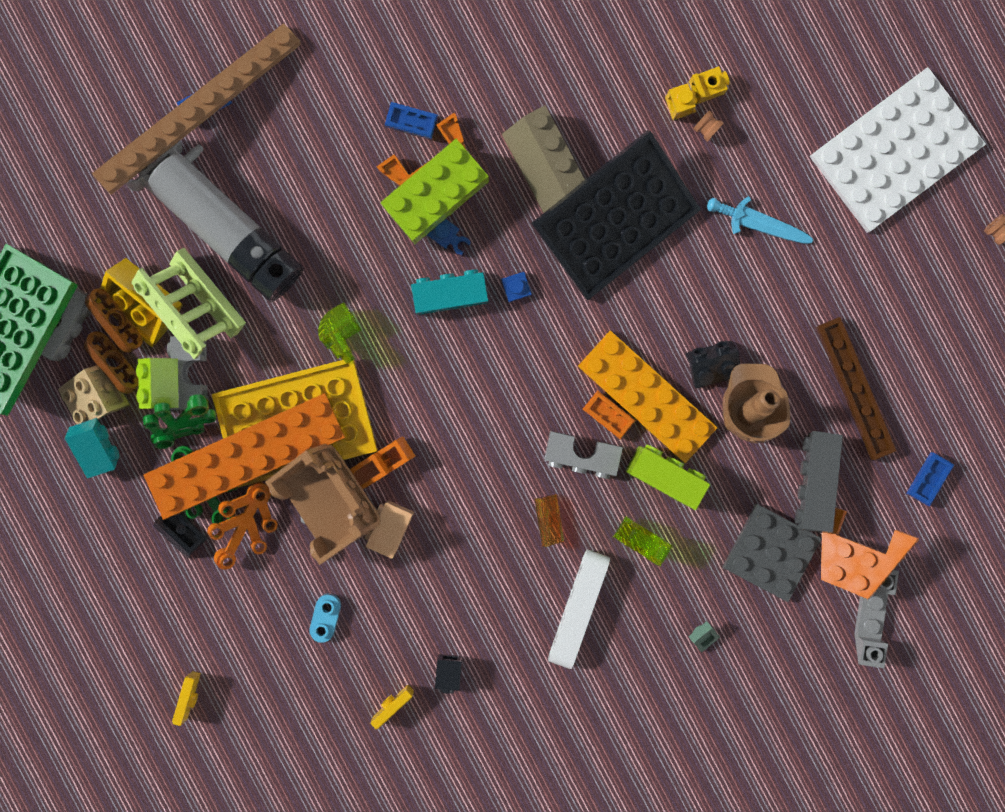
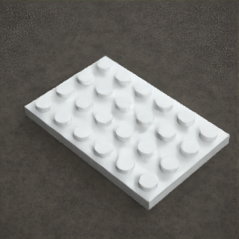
M927 67L809 157L868 233L986 145V143Z

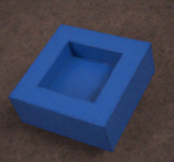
M525 272L501 279L508 303L532 295Z

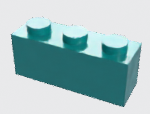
M478 269L464 271L463 276L454 277V273L440 275L439 280L433 281L430 280V277L416 279L415 284H411L415 313L417 315L488 304L484 273H478Z

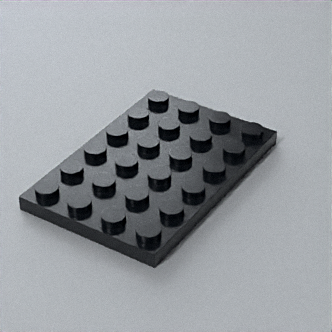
M647 130L534 220L531 225L582 296L588 301L701 209L653 133Z

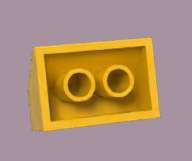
M125 258L105 271L100 289L109 293L140 332L143 341L153 347L168 330V327L146 300L135 291L131 282L140 268ZM157 284V287L165 296L170 294ZM99 298L96 300L97 303L102 302ZM177 301L172 305L179 312L182 303Z

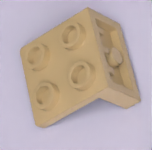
M98 365L83 369L59 388L61 397L76 424L94 418L99 420L107 414L125 409L130 405L124 393L117 390Z

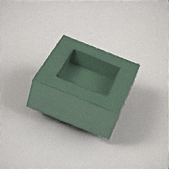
M707 621L703 625L696 627L693 633L688 636L701 652L705 651L720 638Z

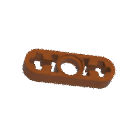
M97 288L85 297V305L122 351L130 353L142 345V335L107 291ZM99 298L102 302L97 304L95 299ZM106 308H108L109 311H107V312L104 314V313H103V310H105ZM109 315H113L119 320V326H113L109 322ZM124 328L125 331L120 334L119 331ZM129 337L133 340L130 344L127 342Z
M98 331L91 332L84 341L85 351L117 390L125 394L134 392L139 385L136 371L104 333ZM92 342H94V343H98V342H99L101 345H100V346H99L98 344H97V345H93ZM113 358L117 361L118 366H109L106 363V359ZM123 379H124V380H130L131 383H129V382L125 383V382L123 381Z

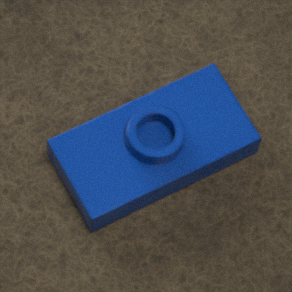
M391 102L385 127L432 140L438 115Z
M930 452L906 494L930 507L954 464L934 452Z

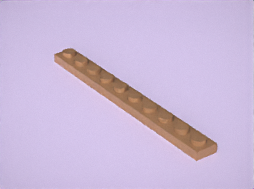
M283 23L104 163L92 175L112 195L301 45L300 40Z

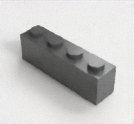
M812 431L808 434V437H804L803 451H806L805 461L801 462L800 475H804L803 485H799L798 499H801L800 509H797L795 514V523L798 524V530L827 534L833 533L843 435Z

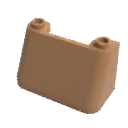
M322 444L306 450L265 482L269 487L270 493L275 498L281 500L289 498L315 537L310 543V554L319 565L381 524V518L338 451L332 445Z

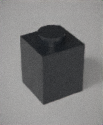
M438 655L435 689H440V692L446 694L459 691L463 656Z

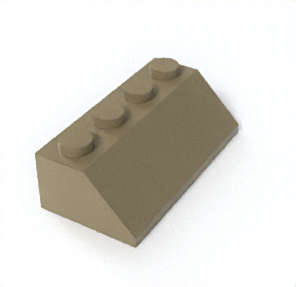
M545 105L522 117L502 134L543 213L585 180Z

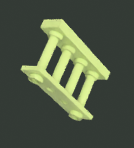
M185 248L175 253L170 262V267L150 277L141 268L137 271L131 282L135 291L146 300L178 339L183 349L193 359L198 358L206 347L203 342L223 331L232 338L246 324ZM175 275H179L186 286L165 296L157 287V284ZM190 294H194L202 304L180 315L172 304ZM207 312L210 313L217 321V324L196 334L188 323Z

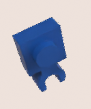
M447 219L426 235L444 249H447L451 244L455 253L459 256L464 254L458 249L459 243L464 242L468 246L471 244L468 238L457 236L460 229Z

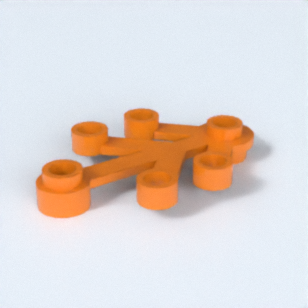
M253 483L248 487L245 495L232 501H224L219 505L218 510L220 514L230 519L221 523L211 524L207 529L208 535L214 540H219L226 531L236 527L227 547L219 549L214 555V562L220 569L227 570L234 566L236 562L234 554L246 530L251 540V550L255 554H262L266 551L267 544L260 538L253 517L258 508L262 517L261 527L267 533H272L277 529V521L271 517L267 505L271 493L265 483ZM259 492H263L259 498H256ZM247 505L243 513L232 517L236 509ZM230 506L231 508L228 512H223L225 507ZM272 521V525L266 528L267 523ZM219 528V532L213 535V530ZM262 543L259 549H255L257 544ZM226 558H230L227 563L223 564V561Z

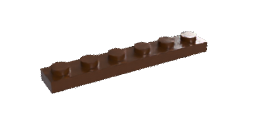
M841 317L816 326V330L870 459L877 460L896 452L894 443Z

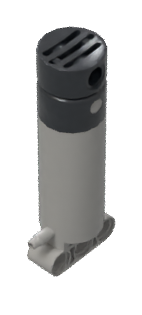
M181 141L177 142L157 158L154 163L143 169L137 179L129 180L126 183V186L132 191H141L146 187L245 280L252 283L251 285L269 302L272 303L283 296L302 274L304 267L286 250H283L272 237L191 164L203 151V147L200 144L183 156L181 154L182 143Z

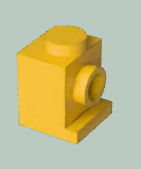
M719 66L699 74L696 73L689 80L691 90L693 89L696 94L697 104L724 95L728 89L727 86L730 84L726 71L721 72ZM713 79L715 85H710L708 80Z
M688 83L669 89L665 99L672 120L696 112L695 104H697V97L694 90H690Z

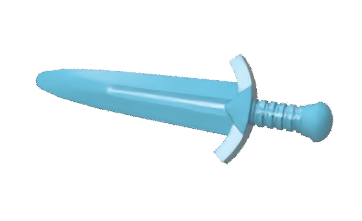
M749 196L742 200L736 208L724 205L716 198H711L707 203L708 211H717L730 217L732 216L731 226L733 234L741 231L740 225L793 242L810 244L813 241L812 237L805 232L746 207L745 205L751 201Z

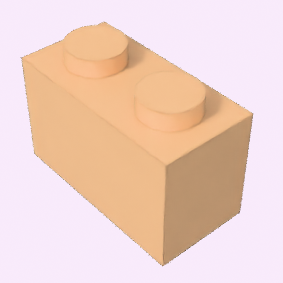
M388 500L385 505L380 504L377 509L381 518V524L366 534L365 540H368L367 548L393 559L414 512Z

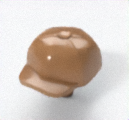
M739 364L735 366L731 372L728 389L725 391L722 401L725 427L740 439L751 443L772 441L773 438L784 432L790 425V406L787 392L781 387L778 374L773 367L767 364Z

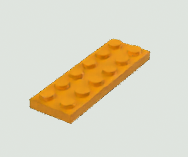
M611 330L577 366L683 463H686L718 428Z

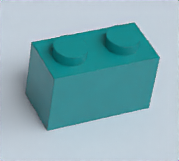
M98 418L69 427L64 438L87 479L115 470L120 457L117 447L112 445L108 439L109 434L106 427L100 424Z

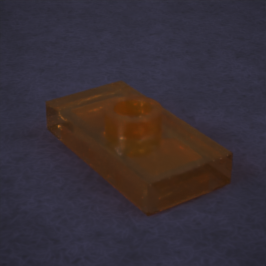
M557 494L535 498L542 547H549L564 542Z

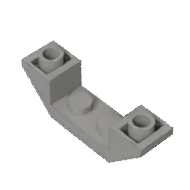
M893 570L890 573V576L870 599L860 596L854 634L858 664L885 668L888 644L881 639L888 594H896L898 570Z

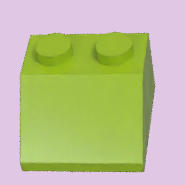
M178 358L138 359L136 374L139 378V389L137 391L139 409H154V406L158 403H168L170 408H179Z

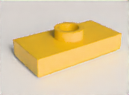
M192 671L185 677L172 724L181 726L188 719L190 709L194 708L198 699V694L195 692L201 673Z
M408 684L395 697L390 695L381 704L383 708L373 716L370 723L375 729H379L412 698L414 690Z

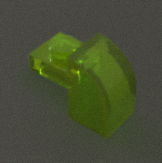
M343 302L323 316L318 327V336L328 350H332L337 359L341 357L347 364L355 360L346 339L361 331V328L352 311Z
M628 517L624 518L613 536L659 567L673 547L663 538Z

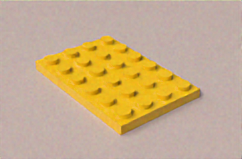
M353 357L211 394L223 439L325 393L346 437L331 444L338 451L342 459L346 460L378 451ZM285 466L278 468L270 473H267L261 477H258L250 482H247L239 487L268 480Z

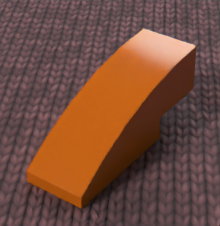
M402 436L352 467L350 471L361 488L365 489L416 456Z

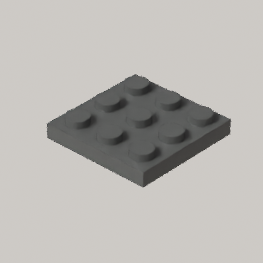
M755 504L722 567L789 602L822 538L809 531L798 530V525Z

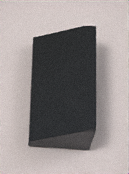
M182 513L165 520L160 516L154 521L153 526L187 559L207 540Z

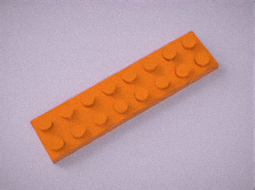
M324 393L143 475L163 520L281 468L308 449L322 444L331 445L346 437L329 399Z

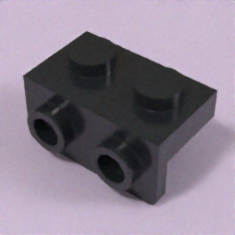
M720 341L715 345L695 348L685 353L690 365L692 382L695 389L729 380L733 368L740 364L739 351L732 341Z

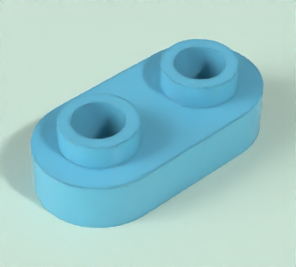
M327 593L322 595L315 605L310 625V635L315 641L320 643L327 642L335 633L341 602L334 594ZM325 603L331 605L332 609L330 611L324 609ZM318 627H324L326 633L320 634Z

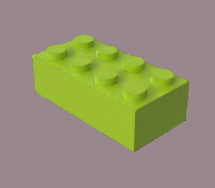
M456 138L380 203L415 245L489 182V176Z

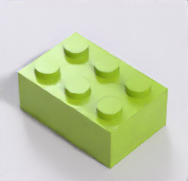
M646 445L645 448L638 446L625 472L696 510L710 486L709 483L704 481L706 476L690 468L688 471L682 469L684 464L672 457L662 458L663 452L652 446Z

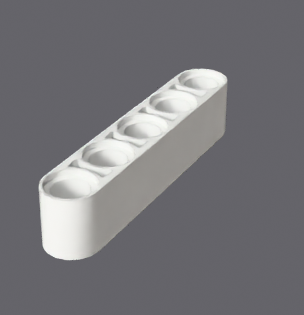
M586 549L548 656L549 662L572 669L607 572L610 557Z

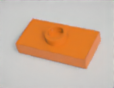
M598 390L582 409L620 440L635 422L632 417Z

